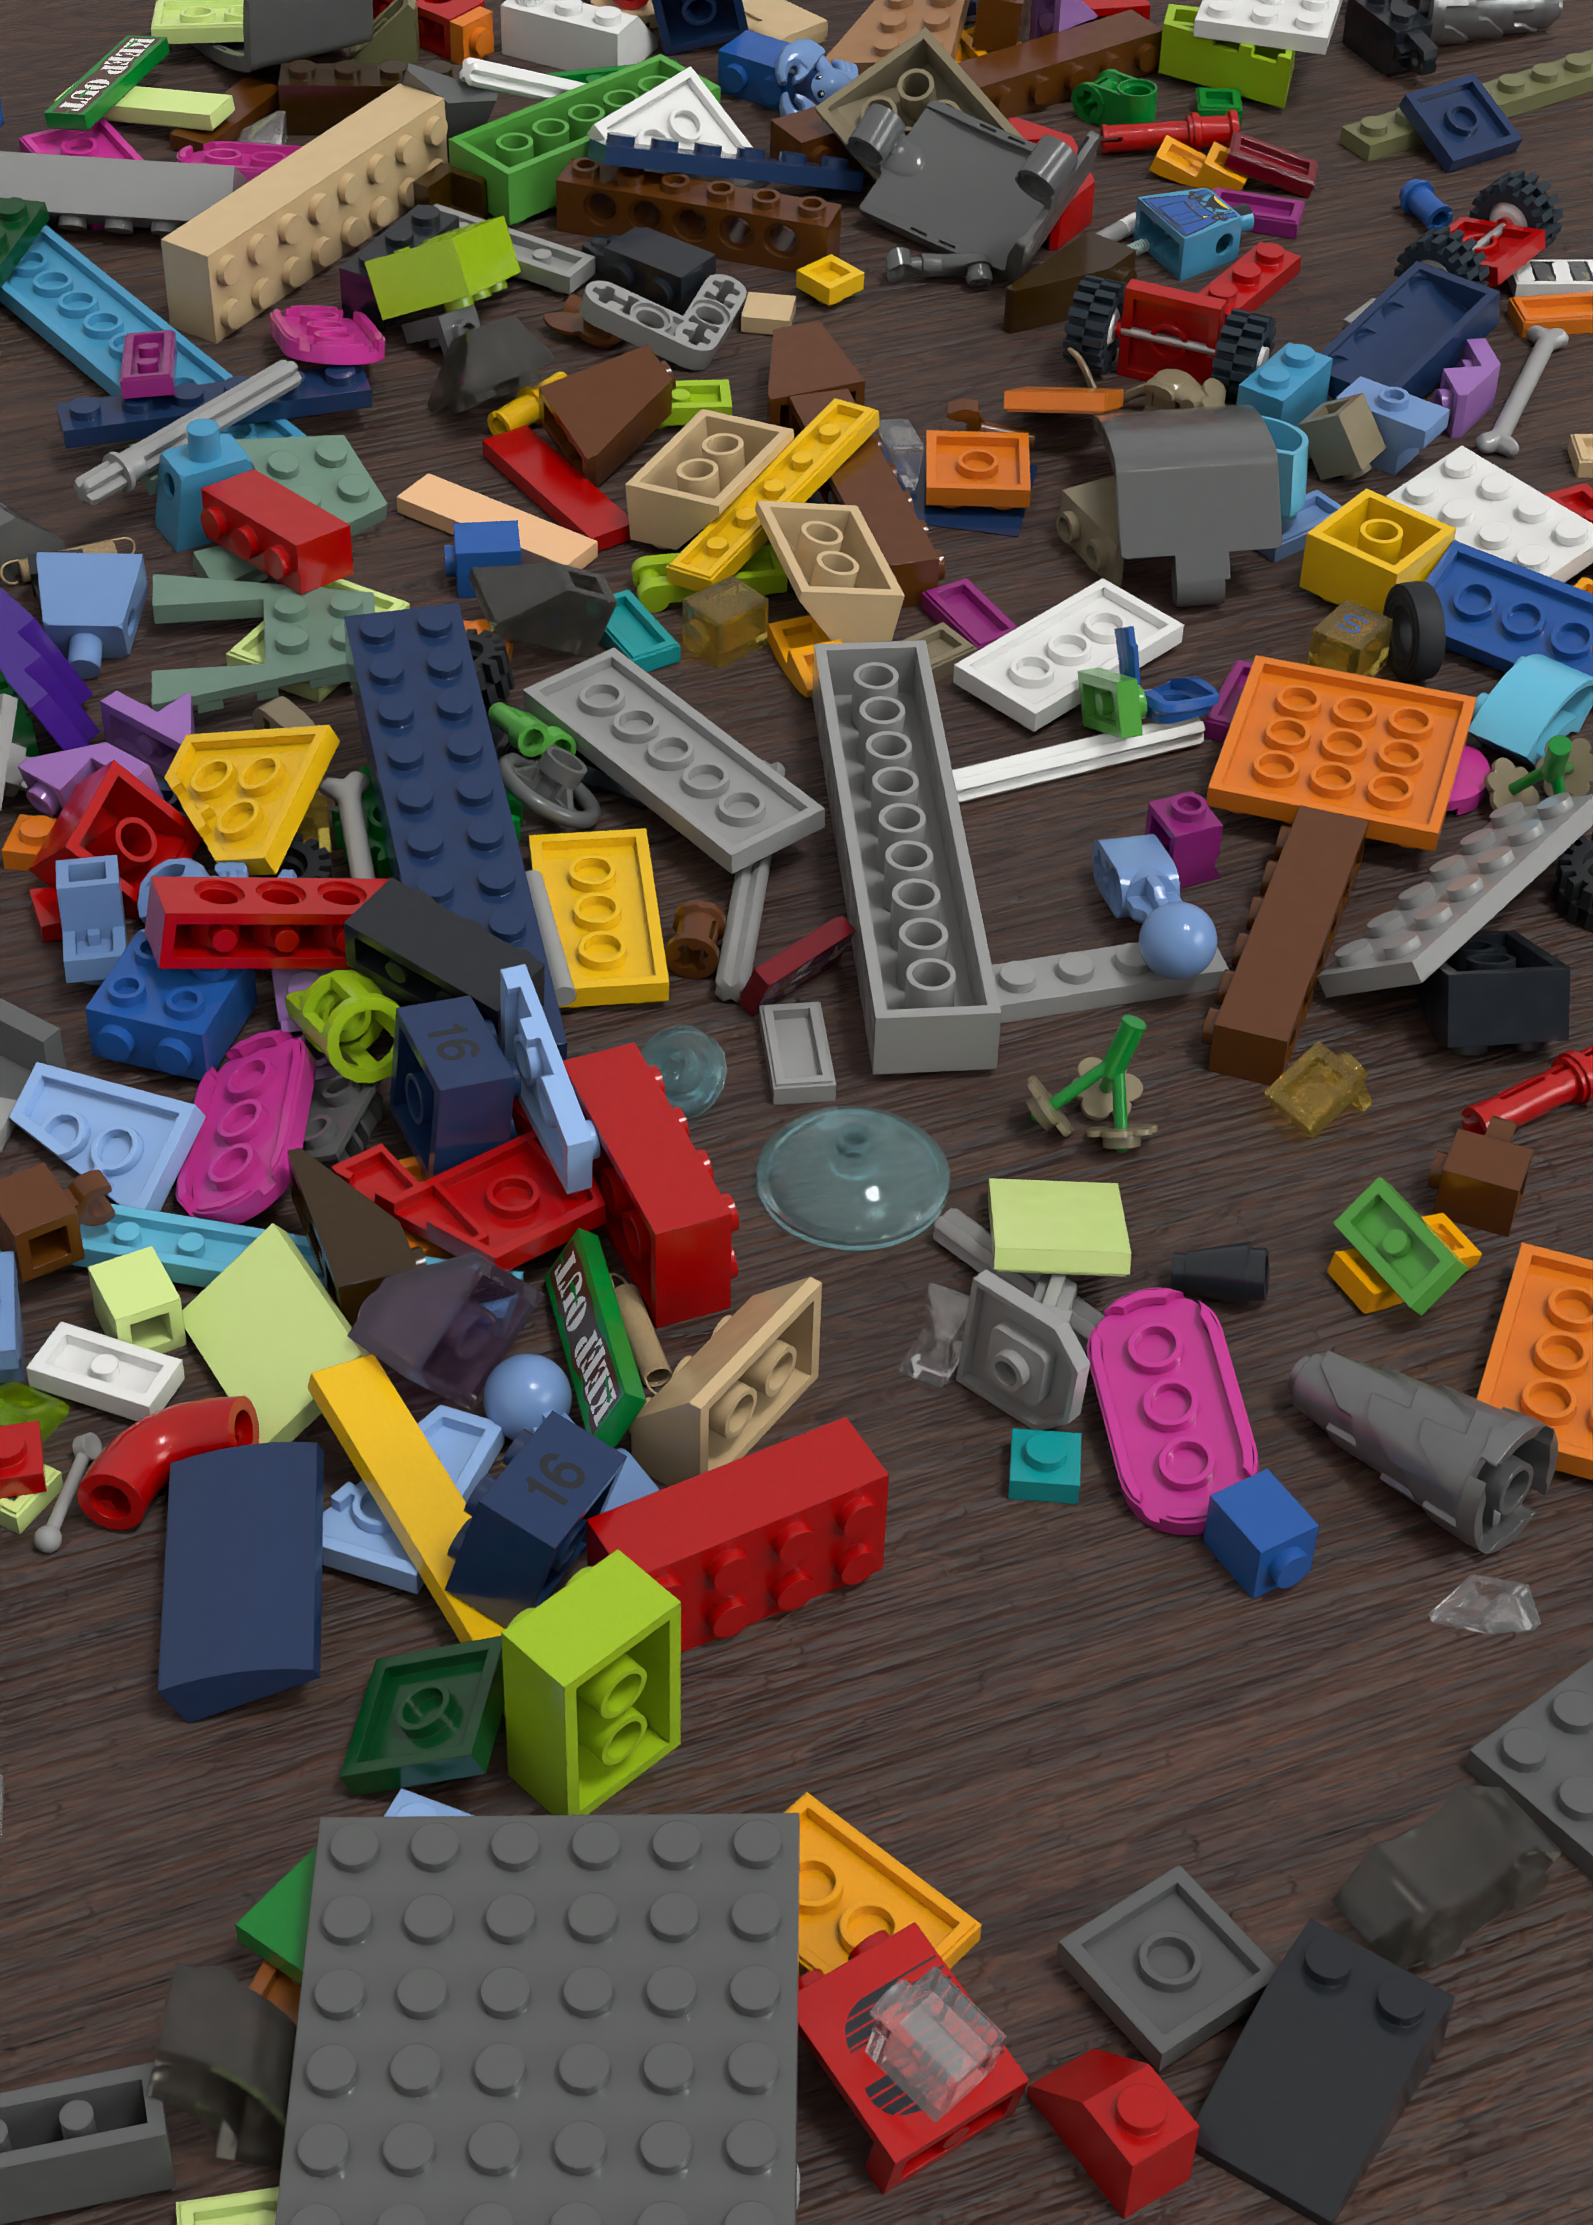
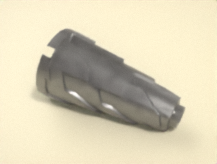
M1403 0L1408 5L1416 8L1418 13L1433 23L1430 40L1435 45L1466 43L1469 39L1500 38L1503 34L1537 32V28L1550 27L1561 16L1563 9V0Z
M1331 1351L1316 1353L1312 1356L1306 1355L1295 1364L1291 1371L1288 1388L1292 1392L1293 1406L1323 1428L1337 1446L1380 1472L1381 1480L1423 1507L1426 1514L1435 1523L1466 1544L1485 1554L1499 1551L1510 1544L1533 1518L1537 1511L1522 1504L1530 1487L1546 1496L1556 1467L1558 1440L1553 1428L1534 1417L1506 1407L1499 1409L1443 1384L1437 1389L1381 1365L1380 1369H1376L1363 1362H1355Z

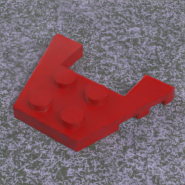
M517 1098L513 1099L512 1118L515 1128L522 1134L521 1136L423 1182H418L382 1143L331 1166L333 1173L397 1219L402 1227L462 1260L472 1258L499 1275L568 1242L577 1228L589 1232L606 1223V1203L593 1173L592 1188L567 1194Z

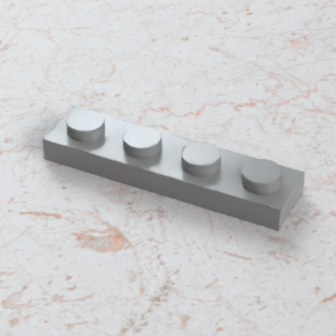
M439 204L433 205L440 211L459 216V228L485 221L484 219ZM508 228L521 270L520 273L512 276L513 278L525 279L549 287L554 292L570 295L596 274L595 256Z
M1139 942L992 965L1001 1008V1024L1219 989L1225 969L1229 970L1217 947L1212 962L1203 972L1185 980H1170L1154 973L1147 966L1141 956Z

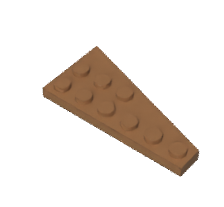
M874 0L829 52L826 58L830 64L833 59L854 63L857 65L858 75H860L926 27L951 57L956 60L970 0Z

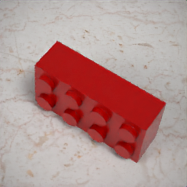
M635 1042L564 1060L565 1069L574 1088L585 1120L592 1121L599 1138L600 1157L593 1159L592 1173L606 1203V1223L601 1225L631 1283L638 1288L645 1309L655 1329L730 1308L731 1279L738 1277L737 1259L732 1248V1232L739 1229L738 1212L731 1195L728 1192L720 1193L714 1182L712 1165L704 1149L696 1150L692 1144L687 1120L682 1109L679 1106L671 1107L667 1100L664 1081L656 1065L648 1066Z
M843 1417L586 1519L588 1566H595L619 1549L681 1601L682 1653L718 1637L726 1638L733 1636L747 1625L781 1611L795 1610L814 1597L846 1584L860 1583L873 1573L882 1570L889 1474L847 1417Z

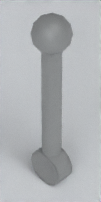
M92 1432L79 1435L73 1440L74 1462L47 1524L40 1527L34 1534V1544L43 1553H52L61 1546L62 1534L59 1530L88 1462L95 1460L102 1452L101 1441Z

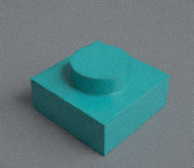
M1012 1428L1008 1499L1078 1504L1082 1433Z

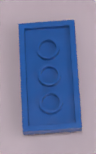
M1456 540L1452 541L1425 581L1435 589L1442 605L1445 619L1446 649L1505 673L1514 666L1521 656L1527 657L1532 654H1541L1593 676L1592 593Z

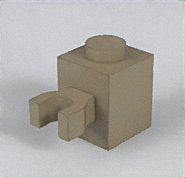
M1364 393L1324 402L1297 425L1308 436V459H1312L1320 480L1342 476L1343 480L1347 481L1360 477L1371 470L1372 466L1370 463L1386 449Z

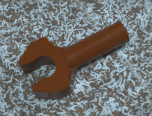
M965 398L946 404L947 418L957 422H965L967 425L957 428L953 425L941 424L939 431L1029 433V451H1032L1036 437L1035 431L985 420L980 413L979 401Z

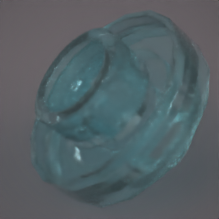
M674 1025L660 1030L646 1043L641 1052L648 1066L656 1065L664 1081L667 1100L671 1107L679 1106L682 1109L686 1120L702 1115L716 1102L724 1088L727 1073L724 1051L716 1039L693 1026Z

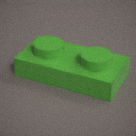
M1102 668L1077 671L1084 727L1120 739L1143 735L1141 719L1146 717L1147 701L1142 687L1138 685L1137 678Z
M1380 1176L1333 1222L1403 1301L1421 1316L1469 1269L1393 1186Z

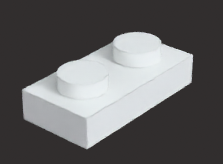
M62 1321L26 1367L29 1387L135 1421H139L145 1416L164 1409L185 1379L183 1361L181 1359Z

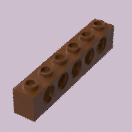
M587 157L571 158L556 179L557 231L589 237L599 233L607 236L611 234L622 236L632 228L648 227L716 254V259L793 273L830 254L836 257L840 255L841 204L826 202L820 197L807 196L801 198L783 195L770 188L754 190L734 186V184L728 181L708 182L691 179L682 173L662 174L644 171V169L603 165ZM649 203H652V204L655 205L658 209L652 207ZM693 210L699 212L703 217L697 215ZM738 218H741L744 221H746L748 225L742 223ZM783 226L790 228L794 233L789 232Z

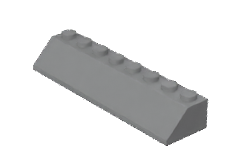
M0 151V198L19 197L23 200L45 202L50 217L48 222H58L59 228L71 231H86L87 224L93 223L105 225L104 230L111 233L132 234L133 227L151 228L152 234L165 237L249 182L235 166Z

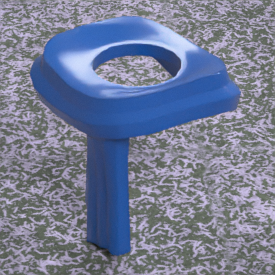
M1134 626L1114 629L1119 673L1137 678L1138 685L1141 686L1139 652L1135 640ZM1193 676L1171 679L1158 687L1143 690L1147 701L1146 717L1160 723L1171 724L1205 715L1212 710L1213 705L1219 703V693L1204 679Z

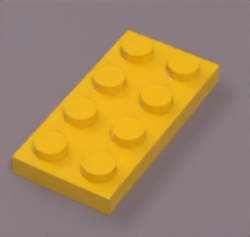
M646 828L529 835L531 870L539 871L543 876L576 991L575 1000L568 1005L559 1006V1008L669 1001V978Z

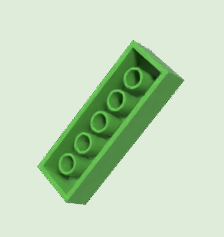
M659 54L449 138L450 166L486 179L488 212L495 217L504 215L508 225L522 223L533 215L548 209L557 208L556 179L571 158L588 157L589 141L591 138L587 133L595 123L687 68ZM698 75L720 104L721 87Z

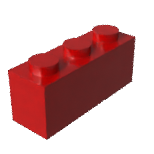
M252 469L201 488L203 511L201 512L200 519L206 537L300 595L354 574L350 525L257 470Z

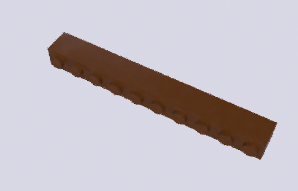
M1131 9L961 61L958 64L1004 117L1008 119L1071 99L1072 91L1077 85L1083 82H1094L1097 75L1106 69H1115L1135 78L1158 72L1163 29ZM816 106L771 120L770 158L779 159L780 151H790L807 155L806 162L821 163V157L825 155L848 159L849 168L861 166L816 113Z

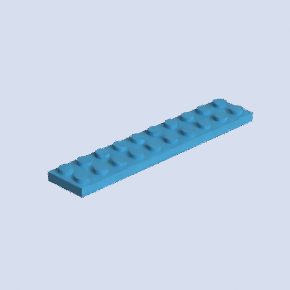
M47 225L43 227L0 289V302L111 396L122 395L120 375L124 337L127 333L162 330L175 331L177 341L175 386L182 383L207 384L222 382L233 377ZM287 419L230 426L219 432V434H231L234 439L306 436Z

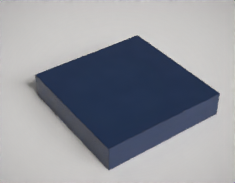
M1475 73L1407 93L1398 106L1446 173L1515 152L1523 140Z

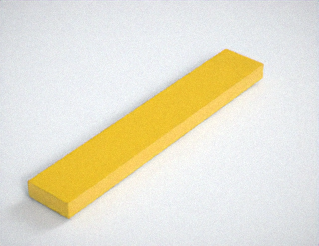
M834 398L746 489L666 566L668 583L714 596L769 540L755 512L756 502L805 503L880 426L879 411Z
M374 1353L311 1373L307 1387L460 1643L501 1636V1632L506 1629L505 1627L445 1590L455 1564V1560L447 1556L448 1550L459 1530L472 1516L464 1512L465 1500Z

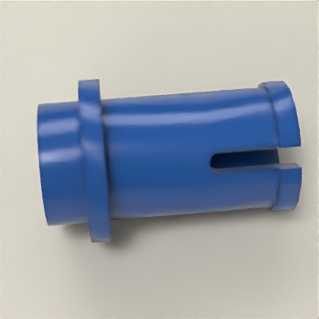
M1412 179L1402 187L1399 199L1400 206L1404 212L1409 215L1414 214L1426 225L1428 230L1433 228L1439 230L1443 226H1449L1453 218L1452 209L1434 194V188L1430 182Z

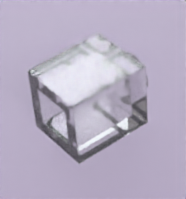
M934 1966L914 1985H911L905 1978L899 1980L878 2000L870 2013L876 2022L865 2052L937 2123L993 2070L1007 2036Z

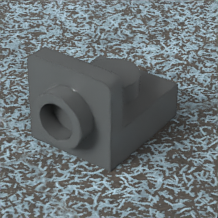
M474 304L449 312L445 310L437 311L402 324L407 344L427 340L429 348L441 346L448 365L461 363L482 355L488 350Z

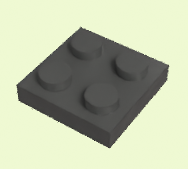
M1180 1865L1172 1868L1058 1942L1056 1958L1158 2072L1254 2009L1272 1975L1278 1968Z

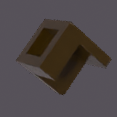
M440 163L413 182L414 207L418 204L432 206L439 204L488 220L487 181L484 177Z

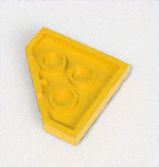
M330 725L187 734L164 778L179 799L184 811L208 846V850L217 863H226L227 861H234L235 863L245 862L249 870V876L277 874L340 740Z

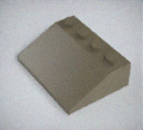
M926 27L815 107L816 113L845 147V143L872 104L883 105L895 112L904 122L906 128L905 135L907 136L928 103L932 100H937L1023 138ZM859 162L876 182L880 174Z

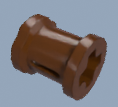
M692 899L684 901L676 908L673 921L675 936L669 940L666 946L665 958L669 969L677 975L687 979H701L715 972L719 963V949L716 944L722 939L726 925V916L716 904Z

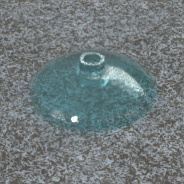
M866 1106L828 1107L805 1114L789 1122L767 1141L759 1156L757 1165L758 1194L769 1215L781 1227L798 1238L819 1246L838 1250L864 1251L881 1249L897 1245L917 1236L926 1230L941 1214L948 1199L950 1170L945 1154L938 1143L925 1130L897 1114Z

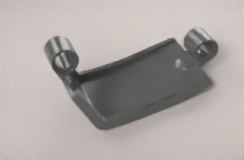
M244 0V42L190 44L218 64L241 72H251L371 42L373 39V0Z
M932 100L928 103L907 136L905 135V124L895 112L883 105L872 104L845 145L849 153L856 160L880 174V177L860 204L859 212L861 215L939 254L968 252L986 254L992 264L990 269L992 275L1009 281H1017L1094 167L1100 135L1090 130L1079 146L1076 155L1069 145L1054 136L1044 135L1036 144L937 100Z
M1237 404L1092 415L1093 427L1104 444L1114 472L1121 558L1137 559L1174 556L1171 563V587L1175 608L1224 604L1225 579H1231L1229 552L1276 549L1281 547L1283 542L1277 449L1260 413L1251 405Z

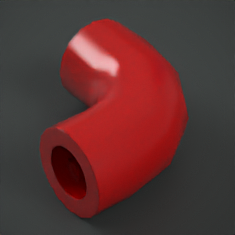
M246 1396L206 1398L175 1404L145 1416L118 1434L92 1462L80 1482L77 1498L85 1515L95 1523L108 1529L125 1530L133 1528L142 1521L157 1494L163 1487L169 1484L170 1463L219 1449L259 1444V1421L251 1400Z

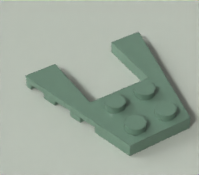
M344 435L235 439L249 455L255 470L350 525L351 537L386 520L388 503ZM159 468L140 479L149 495L157 494ZM220 545L193 552L192 568L199 578L258 583L268 578V574Z
M153 574L152 606L155 624L264 617L265 664L152 671V709L158 712L185 693H190L192 706L196 705L197 712L200 714L223 709V699L256 692L257 700L260 701L278 697L279 687L309 681V688L311 690L350 681L346 663L344 616L375 613L374 592L317 588L300 595L286 585Z

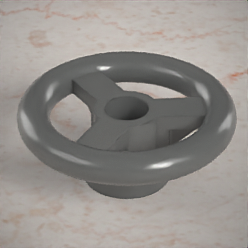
M548 746L541 758L536 756L528 757L522 753H509L502 756L498 761L506 790L536 814L557 824L579 829L592 827L599 821L601 816L600 805L592 792L581 782L587 773V767L572 753L559 747ZM573 798L581 806L583 811H577L573 807Z

